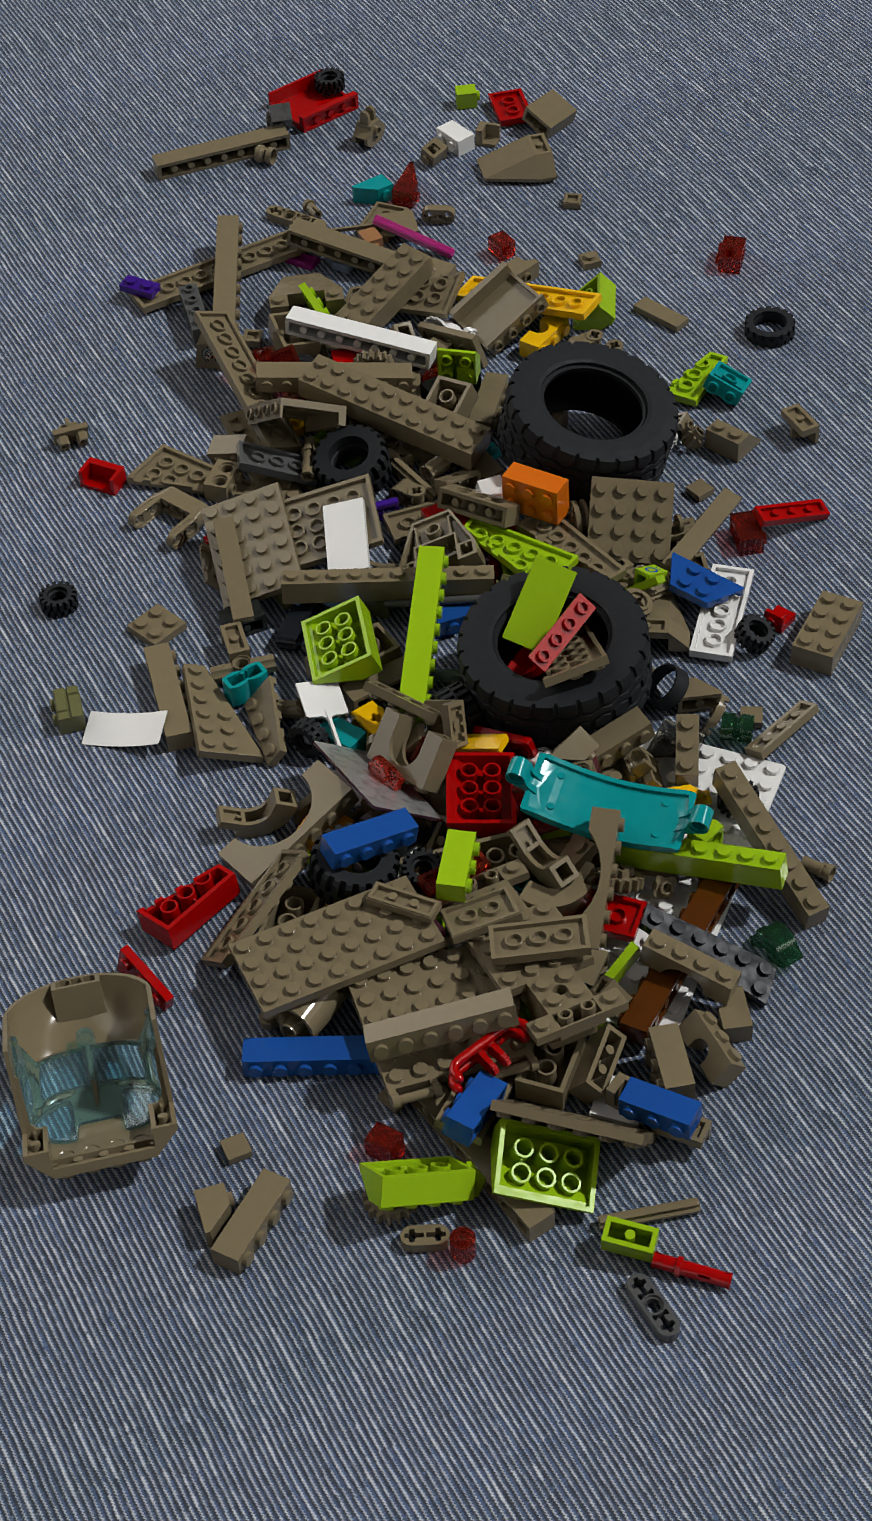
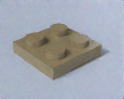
M156 604L128 624L127 629L132 635L147 645L152 646L169 642L186 630L187 624L160 604Z

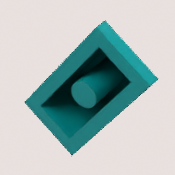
M380 174L353 185V201L355 203L375 204L377 201L385 203L394 199L393 183Z

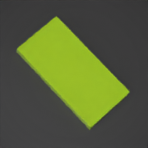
M536 556L502 638L533 651L558 620L577 572Z

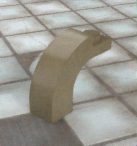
M273 787L266 801L256 807L235 808L218 805L215 811L218 828L235 830L236 837H258L274 832L284 826L293 817L298 805L295 790Z
M529 818L507 831L519 850L516 852L518 857L528 870L546 886L560 889L580 876L568 855L558 856L545 845Z
M586 861L579 871L580 876L575 878L569 885L560 889L546 888L533 881H529L520 894V898L528 908L551 900L563 917L571 916L583 909L591 900L592 886L596 880V875H594L595 865Z

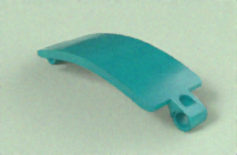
M546 753L539 754L535 767L524 757H512L505 774L507 782L525 791L520 805L522 812L540 821L592 839L589 833L592 807L621 810L622 818H625L624 832L619 833L618 841H622L623 847L677 853L680 851L685 834L708 833L715 812L707 805L697 804L694 806L697 797L695 792L649 786L616 779L582 768Z

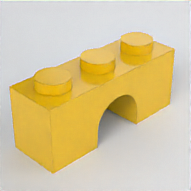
M544 315L540 319V333L529 330L519 340L520 356L526 358L529 354L538 351L540 348L548 345L555 346L556 343H559L570 332L569 318Z

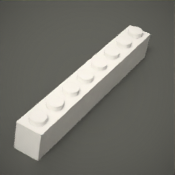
M293 306L285 318V334L362 353L363 350L367 352L369 349L373 351L380 349V352L387 351V355L392 354L394 362L411 363L414 367L426 370L430 369L436 358V341L298 306Z

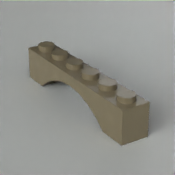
M592 807L589 823L590 836L596 844L600 855V880L592 902L583 912L587 916L591 949L598 950L605 948L607 943V934L604 933L605 924L609 925L611 910H607L608 902H613L615 888L611 887L612 878H617L618 864H615L616 855H620L622 841H618L619 833L624 832L625 818H622L621 810Z

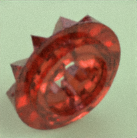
M437 363L421 375L420 382L438 375Z

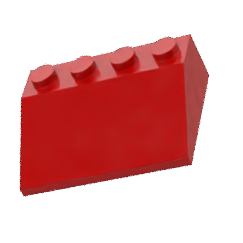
M514 752L454 753L446 773V826L457 830L476 832V836L485 838L506 833L517 825L516 786L505 779L511 758L515 756Z

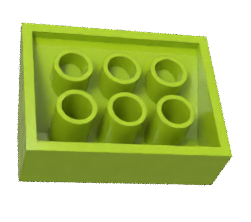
M359 596L301 622L314 684L364 680L383 671L370 612Z
M501 1118L493 1127L490 1151L492 1194L593 1214L600 1141L597 1140V1137L593 1136L582 1137L571 1134L572 1132L556 1131L545 1126L531 1125L521 1121Z

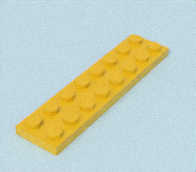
M473 275L460 288L455 300L457 302L462 300L485 277ZM526 283L539 295L542 293L549 306L541 313L543 315L581 321L585 320L602 301L601 293Z

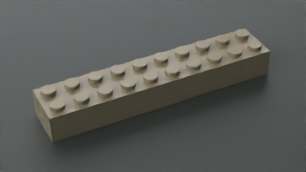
M320 354L317 355L298 379L299 396L313 402L347 406V417L468 470H472L490 445V427Z

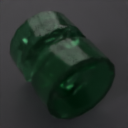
M724 711L721 720L720 740L732 742L734 739H737L739 743H751L755 715L742 714L738 717L736 713Z

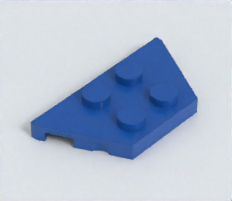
M674 552L672 553L669 591L705 609L713 607L717 603L728 601L730 596L737 595L739 597L743 594L744 587Z

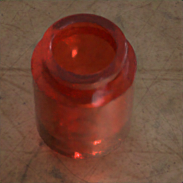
M468 1227L455 1228L449 1237L451 1256L460 1264L470 1263L477 1253L476 1235Z

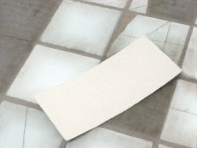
M91 711L82 744L114 747L158 744L168 711L146 713Z

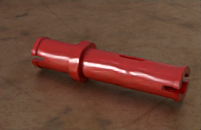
M658 1251L654 1252L651 1268L674 1273V1277L679 1278L681 1275L723 1287L727 1290L730 1288L733 1277L732 1272L729 1273L687 1261L680 1255L677 1258L659 1253Z

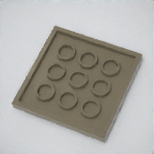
M592 476L587 538L619 563H622V558H626L633 564H654L660 566L670 553L675 483Z

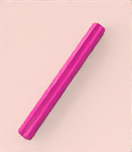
M376 215L373 219L375 226L449 259H452L455 249L380 215Z

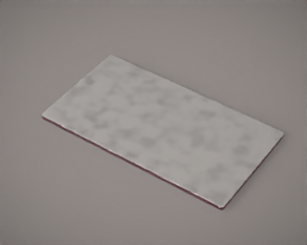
M318 741L313 742L316 748L373 809L392 812L405 807L413 817L443 821V818L412 786L401 782V777H394L387 773L388 769L385 770L374 766V761L367 757V751Z

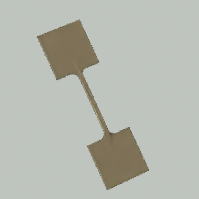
M412 210L377 214L419 233ZM325 221L312 222L326 227ZM370 223L331 229L338 232L367 229L373 226L375 228L380 227ZM380 228L383 232L384 237L397 236L389 231Z

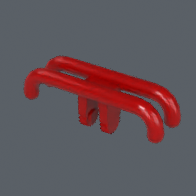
M518 1017L520 1025L513 1026L518 1028L509 1027L486 1033L458 1054L450 1062L448 1084L455 1094L463 1091L460 1085L464 1081L462 1074L476 1063H479L493 1076L499 1074V1067L488 1054L505 1068L511 1065L509 1056L499 1046L510 1038H518L523 1043L529 1042L530 1036L526 1033V1023L528 1021Z

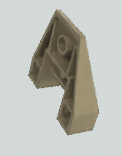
M319 272L282 277L269 296L271 314L289 312V306L306 304L298 286L305 282L309 288L312 287L317 295L316 298L319 297L322 302H325V307L330 315H335L345 305L342 287Z
M447 509L411 524L399 567H416L419 545L445 547V555L449 556V566L486 565L485 557L475 538L453 512Z

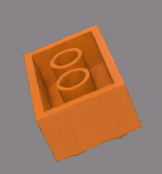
M513 462L502 475L503 499L521 504V514L558 526L570 511L569 479Z

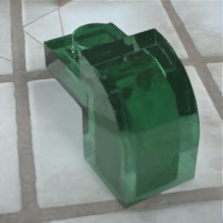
M780 921L760 927L756 930V934L749 937L752 946L764 948L769 961L777 964L779 968H786L803 958L794 935Z

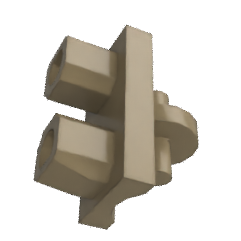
M64 418L65 424L58 426L56 430H52L54 444L58 445L61 451L71 448L70 441L77 440L78 446L88 444L89 433L86 422L78 424L75 421L70 423L68 418Z
M680 514L674 515L670 547L675 546L676 540L682 539L694 525L693 517L683 519Z

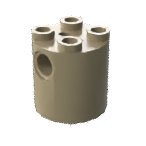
M336 990L278 1013L274 1017L286 1037L317 1036L342 1007L345 996L342 992Z

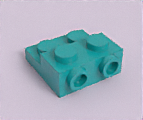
M718 361L702 387L710 394L721 397L727 404L736 406L750 386L752 379L725 363Z

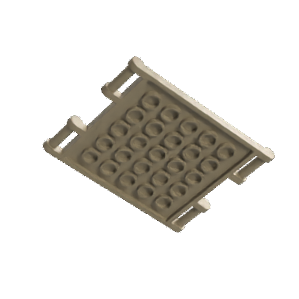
M450 936L444 937L446 946L454 945ZM467 945L448 950L441 948L436 950V953L421 956L347 986L362 1028L365 1024L496 991L495 985ZM485 1034L375 1062L393 1110L401 1108V1105L433 1096L435 1099L443 1097L440 1083L448 1081L450 1062ZM510 1038L499 1046L509 1056L511 1064L520 1063L509 1065L506 1068H499V1074L494 1077L500 1079L529 1070L531 1072L540 1070L538 1059L534 1056L529 1042L523 1043L518 1038ZM488 1054V1056L493 1060V1062L498 1067L503 1066L501 1065V1063H499L491 1055ZM476 1063L462 1075L464 1077L479 1073L480 1070L488 1074L490 1073L479 1063ZM420 1089V1090H417V1091L405 1093V1092H408V1091Z

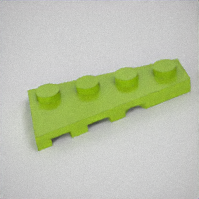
M710 351L695 363L694 368L683 372V376L680 379H674L669 387L675 400L696 407L707 392L702 386L718 361L727 364L728 356Z

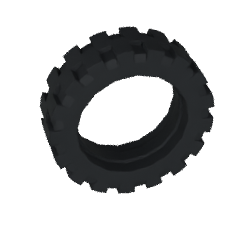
M766 306V308L759 307L757 310H752L750 314H747L744 335L755 346L760 345L759 347L774 348L777 346L779 348L793 340L796 321L793 318V314L788 313L786 309L782 310L776 306L775 308H771V306ZM770 322L777 323L784 328L775 332H767L758 329L756 326Z

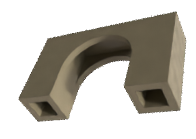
M386 707L367 757L374 761V766L385 770L388 769L387 773L394 777H401V782L410 786L415 785L416 791L423 794H428V792L439 793L458 742L444 734L428 731L419 755L411 764H408L405 753L406 744L416 718L407 715L403 711Z

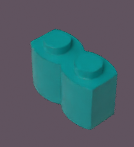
M254 662L246 665L241 671H235L226 675L222 679L224 696L232 707H236L246 703L268 677L267 670L260 662Z

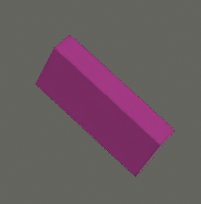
M302 253V255L289 258L284 262L312 271L321 262V258Z

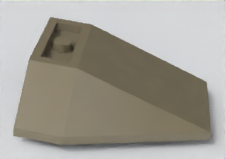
M544 133L526 135L476 159L485 182L540 183L557 180L553 153Z
M672 593L653 600V610L649 615H645L650 639H668V651L689 652L691 634L674 594Z

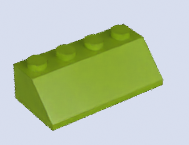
M453 1156L359 1163L368 1199L383 1211H392L394 1207L401 1206L407 1209H415L418 1205L424 1204L430 1207H438L441 1203L447 1202L453 1205H461L464 1201L474 1200L476 1169Z

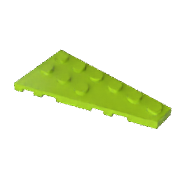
M473 518L464 525L480 547L515 574L523 571L526 574L529 573L536 556L560 566H568L569 569H572V567L579 563L578 555L508 528H502Z

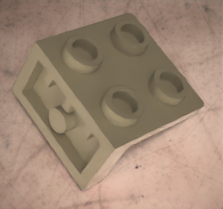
M425 700L424 704L441 711L440 716L442 719V724H436V726L427 724V731L444 734L458 742L457 748L467 745L468 738L463 700Z

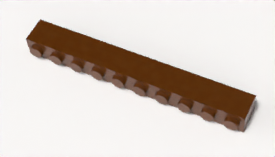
M700 878L698 889L690 894L688 906L686 909L682 908L678 918L712 934L736 892L739 883ZM650 967L648 968L647 976H643L639 982L636 995H631L632 999L629 1002V1009L621 1013L617 1021L619 1031L627 1037L626 1040L645 1047L644 1038H648V1027L660 1025L688 974L675 969H667L660 973Z

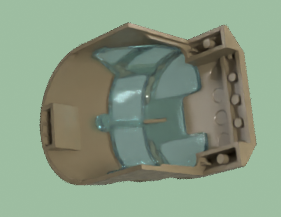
M93 973L74 976L52 982L25 994L5 1011L2 1019V1049L22 1132V1154L25 1164L53 1179H69L76 1174L85 1172L96 1173L104 1168H119L135 1161L146 1162L160 1154L178 1130L152 991L148 982L140 977L125 973Z

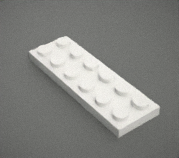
M713 564L712 572L744 587V591L741 596H730L728 601L717 603L708 609L701 607L689 649V656L732 663L737 644V638H734V630L745 613L754 577V569Z

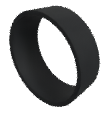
M670 663L657 667L653 671L652 686L647 701L658 711H667L675 707L687 692L689 686L688 673ZM675 671L676 678L670 691L664 697L654 700V692L659 682L667 674Z

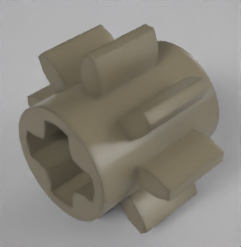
M687 426L681 431L683 434L681 442L687 449H699L705 444L703 441L705 433L699 426Z

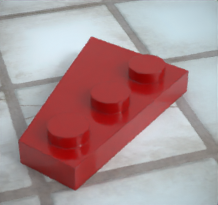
M128 944L120 949L117 970L120 973L144 979L151 987L154 1005L164 1011L169 1009L173 1004V994Z

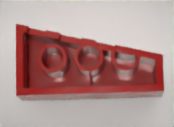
M217 864L193 878V883L184 886L180 885L174 889L175 893L166 898L159 897L154 900V905L147 909L144 907L138 909L136 912L142 930L172 949H176L241 893L234 872Z

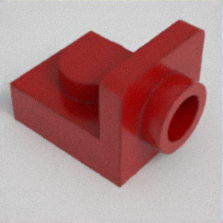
M777 605L773 610L767 608L764 611V617L767 618V622L770 621L772 623L771 627H775L776 632L782 634L793 623L796 613Z

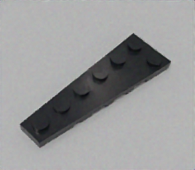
M650 904L644 907L638 928L649 935L654 928L742 972L738 987L743 986L745 997L762 1008L767 1004L777 964Z

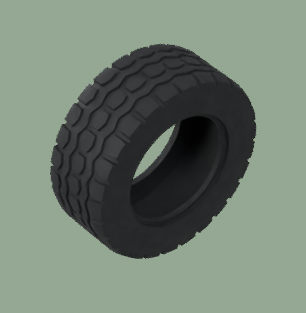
M575 341L573 344L571 342L556 343L555 346L548 345L540 348L538 351H534L516 367L509 379L498 422L497 438L500 452L508 467L513 462L567 478L569 479V501L576 500L579 506V500L584 499L587 507H589L592 476L659 481L677 433L679 422L678 408L675 397L665 380L659 378V374L649 365L645 366V362L633 355L628 356L627 352L617 348L609 349V346L594 343L591 345L589 342ZM564 410H577L595 414L614 424L624 436L608 440L584 437L561 426L550 414Z
M572 567L570 569L577 572V575L559 616L563 614L579 593L588 599L596 609L586 620V623L607 654L610 664L605 665V668L600 671H589L584 673V676L579 679H568L545 688L543 681L529 679L512 671L507 664L522 646L505 640L502 636L529 573L526 574L523 571L510 576L508 581L503 579L490 588V592L485 591L475 601V605L470 607L462 622L457 641V655L462 683L475 699L482 714L485 728L531 737L537 748L546 747L553 751L579 726L589 735H592L636 706L640 710L643 709L651 690L653 676L650 636L646 616L634 596L614 579L610 580L608 576L596 571L590 573L589 569Z

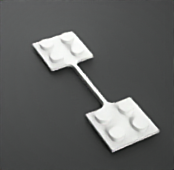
M313 681L295 683L305 716L310 719L323 718L327 720L335 744L341 746L332 718L349 715L339 683L314 684ZM340 769L331 770L354 790L359 799L354 807L361 806L360 802L364 795Z

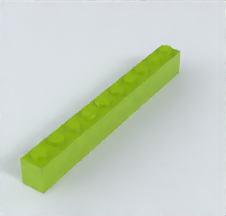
M419 545L400 692L424 703L425 700H432V694H429V689L433 690L434 676H431V672L436 671V659L433 656L438 654V641L435 640L436 636L440 637L441 625L438 623V619H442L443 607L440 606V602H444L445 589H442V585H446L447 572H444V568L449 566V556L445 555V547ZM402 708L397 709V710L406 712V710H404V709H402ZM419 716L414 717L416 720L413 727L419 722H423L424 719Z

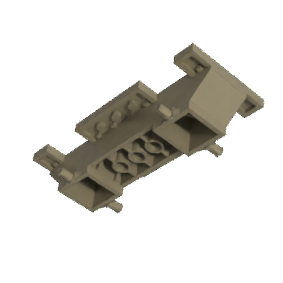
M519 859L470 877V879H473L472 891L467 893L466 900L507 886L523 916V920L518 922L563 917L551 900L529 908L526 906L512 887L530 879L529 871ZM433 891L434 899L442 902L441 909L460 903L436 899V891ZM489 932L464 941L465 944H462V946L467 945L498 990L510 987L512 996L521 994V1000L530 1011L532 1020L526 1023V1030L530 1036L529 1042L534 1041L537 1046L548 1043L552 1050L567 1045L598 1032L597 1026L606 1023V1018L629 1009L628 1001L617 987L594 996L576 971L594 964L593 955L492 966Z

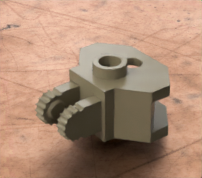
M367 106L365 111L363 110L360 113V120L357 121L353 134V142L362 144L364 140L365 146L371 148L382 139L385 131V123L380 122V118L376 117V110L373 106Z

